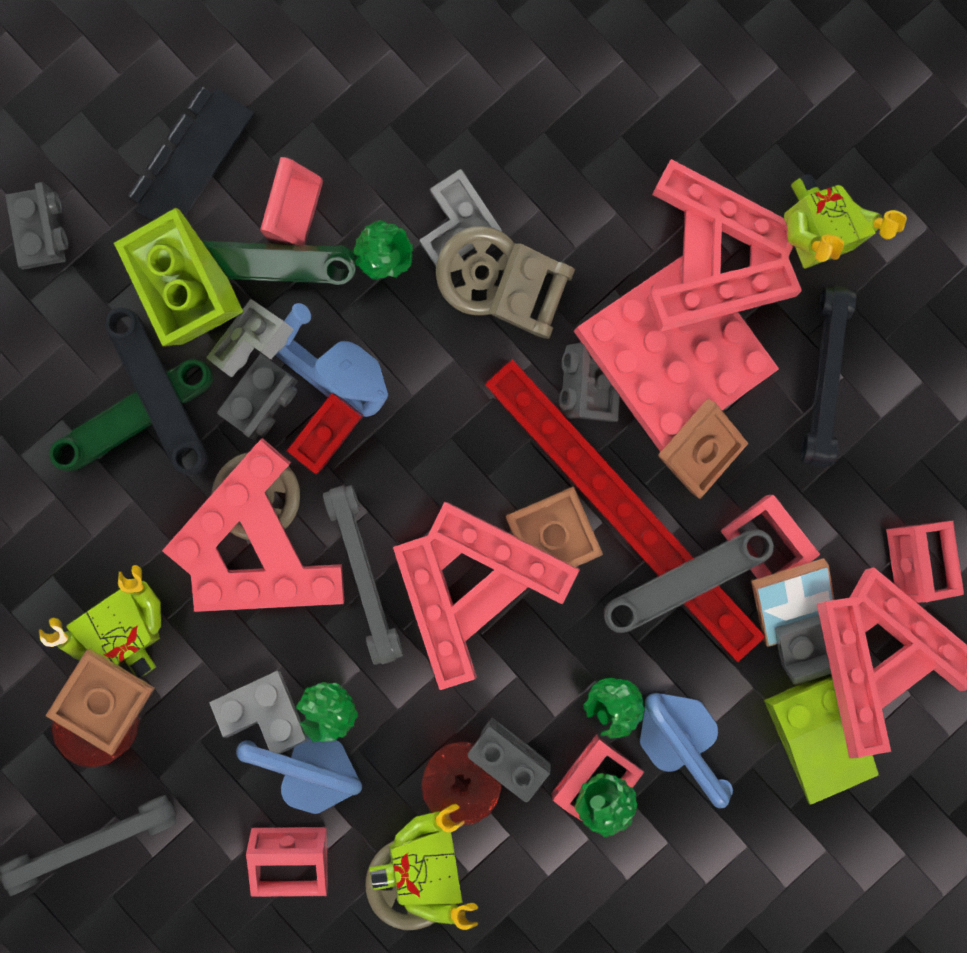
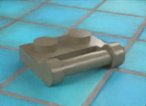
M514 244L488 314L536 336L550 339L553 327L550 325L566 282L572 279L575 269L523 244ZM548 272L553 275L536 321L530 318L545 275Z

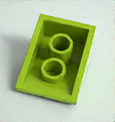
M174 208L114 243L162 346L184 345L243 313L228 278L178 208Z
M832 674L815 678L812 681L802 683L764 700L810 805L879 775L873 755L849 758Z

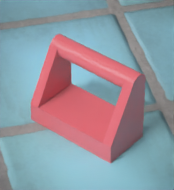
M280 157L260 231L268 242L306 245L323 180L317 174L285 157Z
M766 495L721 530L724 537L730 540L741 534L738 530L740 527L759 514H762L795 556L794 559L776 573L810 563L820 555L774 495ZM747 542L748 553L753 557H757L758 555ZM764 563L750 569L757 579L772 574Z
M954 521L886 529L893 580L899 589L916 603L964 595ZM939 531L947 582L946 589H934L926 532Z
M596 734L551 793L552 799L564 810L581 820L574 808L576 803L572 800L580 791L583 783L587 782L606 756H609L627 769L621 779L626 780L627 785L632 788L644 771Z
M326 827L251 828L246 852L251 897L327 896ZM316 865L317 881H260V866Z

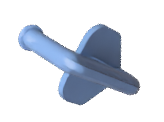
M301 303L294 304L292 311L284 320L294 330L288 337L286 345L275 355L327 397L334 392L365 417L376 414L388 397L378 361L360 346L349 341L338 342L319 359L314 357L293 340L301 325L309 323L311 320V313L305 305Z
M662 693L649 694L645 699V712L640 737L642 748L653 764L663 771H675L686 765L712 804L717 808H725L733 793L732 785L727 780H718L700 755L711 747L718 737L716 721L699 700Z
M308 737L309 741L294 747L291 758L259 748L250 740L242 741L238 745L236 753L240 761L284 774L281 794L284 801L293 808L318 814L352 795H357L362 790V782L359 780L342 744L337 740L312 742Z

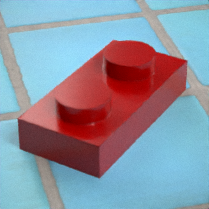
M333 392L287 452L313 473L318 474L364 415Z

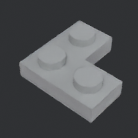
M461 169L430 189L434 199L449 220L419 240L435 266L444 245L458 232L475 226L491 227L502 232ZM469 243L461 248L458 253L463 259L474 252L475 248Z
M252 299L249 300L242 309L243 313L236 317L206 357L231 377L246 364L249 354L254 348L269 359H272L286 345L288 337L294 330L283 320Z
M275 671L209 702L223 737L227 738L258 723L268 749L271 752L281 754L309 741L304 729L299 724L301 722L280 671Z

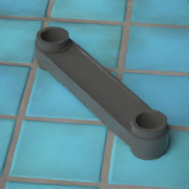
M352 484L332 488L330 491L323 493V498L330 520H338L372 634L366 636L370 657L374 665L380 663L383 665L396 661L397 658L403 657V650L396 628H388L355 517V514L361 513L356 492Z
M753 529L746 531L613 599L604 609L603 617L606 625L618 633L629 632L750 570L770 558L774 547L772 538L762 530ZM753 536L759 537L764 545L762 553L757 557L751 556L747 550V542ZM626 605L631 613L630 619L625 625L617 626L611 620V613L615 607Z
M166 794L140 805L138 807L140 813L34 859L30 860L28 854H25L1 865L0 879L4 889L8 891L9 896L15 895L39 883L37 877L145 830L151 836L177 824L176 812L172 802L168 800Z

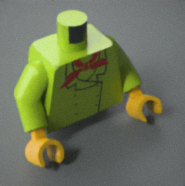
M807 174L791 184L799 201L784 214V220L787 225V240L791 245L795 246L804 269L829 259H839L840 255L854 250L873 236L878 229H880L879 234L881 237L891 239L896 236L897 232L903 231L907 220L906 215L899 211H887L882 218L880 213L861 208L840 185L820 191L811 174Z
M133 565L132 574L134 579H127L123 576L122 572H119L118 586L120 590L68 624L66 627L69 631L63 632L62 623L59 619H49L50 626L57 631L53 634H47L42 629H39L40 640L46 646L53 647L57 645L59 649L79 661L86 650L90 648L118 666L126 662L132 673L140 679L156 668V665L145 649L160 639L158 631L161 628V602L149 585L142 581L141 568L138 565Z
M452 804L441 812H433L413 818L396 834L394 844L389 845L391 863L369 867L373 891L395 887L398 903L404 905L409 913L431 922L455 924L459 929L467 930L477 926L478 923L469 922L466 919L465 912L466 910H477L478 906L475 903H467L459 907L456 905L462 903L451 832L461 827L464 821L455 823L450 819L449 813L460 808L457 804Z

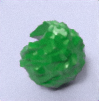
M381 220L375 221L365 226V230L356 239V246L354 247V254L357 257L355 260L356 265L360 266L362 272L371 279L377 280L386 276L397 278L402 272L407 271L412 263L413 254L411 252L413 251V244L409 242L406 231L398 228L396 224H387L386 221Z
M605 678L592 686L591 691L588 693V700L583 704L584 710L587 712V718L598 715V719L603 725L612 722L609 729L601 732V736H608L610 739L628 736L632 730L636 729L638 723L642 721L645 710L642 705L644 700L638 690L639 688L632 684V682L624 679Z
M322 682L311 688L307 687L301 701L296 706L297 710L306 715V720L299 722V724L312 742H330L337 740L339 737H344L350 728L354 727L355 719L358 717L353 698L338 683Z
M600 773L592 777L587 783H583L574 808L584 825L592 832L599 833L603 837H609V835L613 836L631 826L638 803L636 802V792L627 785L626 780L618 779L616 775Z

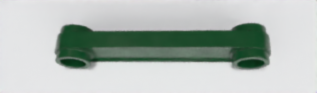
M202 241L228 279L316 282L340 285L348 282L353 277L356 269L355 254L351 249L342 245L317 246ZM341 261L347 265V268L338 269L331 262Z
M199 359L186 360L167 372L183 405L206 391L213 381L211 368ZM201 367L203 371L202 380L196 385H190L187 380L189 371L192 368ZM137 392L132 393L54 442L49 450V458L52 464L62 471H76L150 426L152 422ZM71 445L74 448L75 457L71 463L66 464L62 459V452L67 446Z

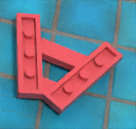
M671 159L652 195L685 212L682 284L651 291L647 297L659 331L797 297L802 290L789 260L793 245L787 240V225L784 218ZM722 232L750 246V267L720 274Z
M263 438L260 439L162 550L191 575L194 612L343 604L345 601L342 564L303 566L265 491L291 462ZM239 521L264 568L228 570L217 549V545Z
M444 502L428 536L393 547L439 690L477 678L465 641L529 587L563 604L580 569L449 502ZM463 553L494 569L493 572L453 605L442 572L446 566Z
M874 567L864 571L849 598L817 603L849 758L891 752L882 709L932 670L936 671L957 690H967V645ZM878 623L904 646L873 669L865 632Z

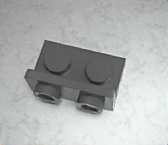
M39 182L35 183V189L5 195L18 267L24 270L65 262L64 250L68 249V239L64 228L59 225L58 214L62 213V205L58 193L45 183Z
M582 342L567 345L562 357L564 376L563 389L559 396L561 413L566 419L581 418L606 422L618 421L620 396Z
M260 353L217 414L242 431L250 439L255 440L258 435L264 437L274 425L276 419L272 416L280 405L286 407L296 395L298 389L294 386L298 380Z
M819 615L775 628L781 665L793 684L809 682L815 678L831 674Z
M493 717L484 726L481 737L468 752L470 760L524 802H528L550 775L551 763Z

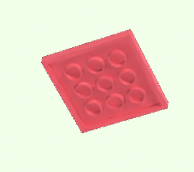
M683 256L574 330V333L586 347L660 452L707 398L715 402L723 410L779 370L738 312L659 331L647 297L651 291L682 284Z

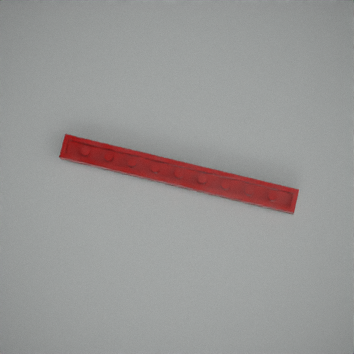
M513 359L485 383V387L657 576L693 559L690 553ZM719 585L683 603L736 662H739L765 638L762 632Z

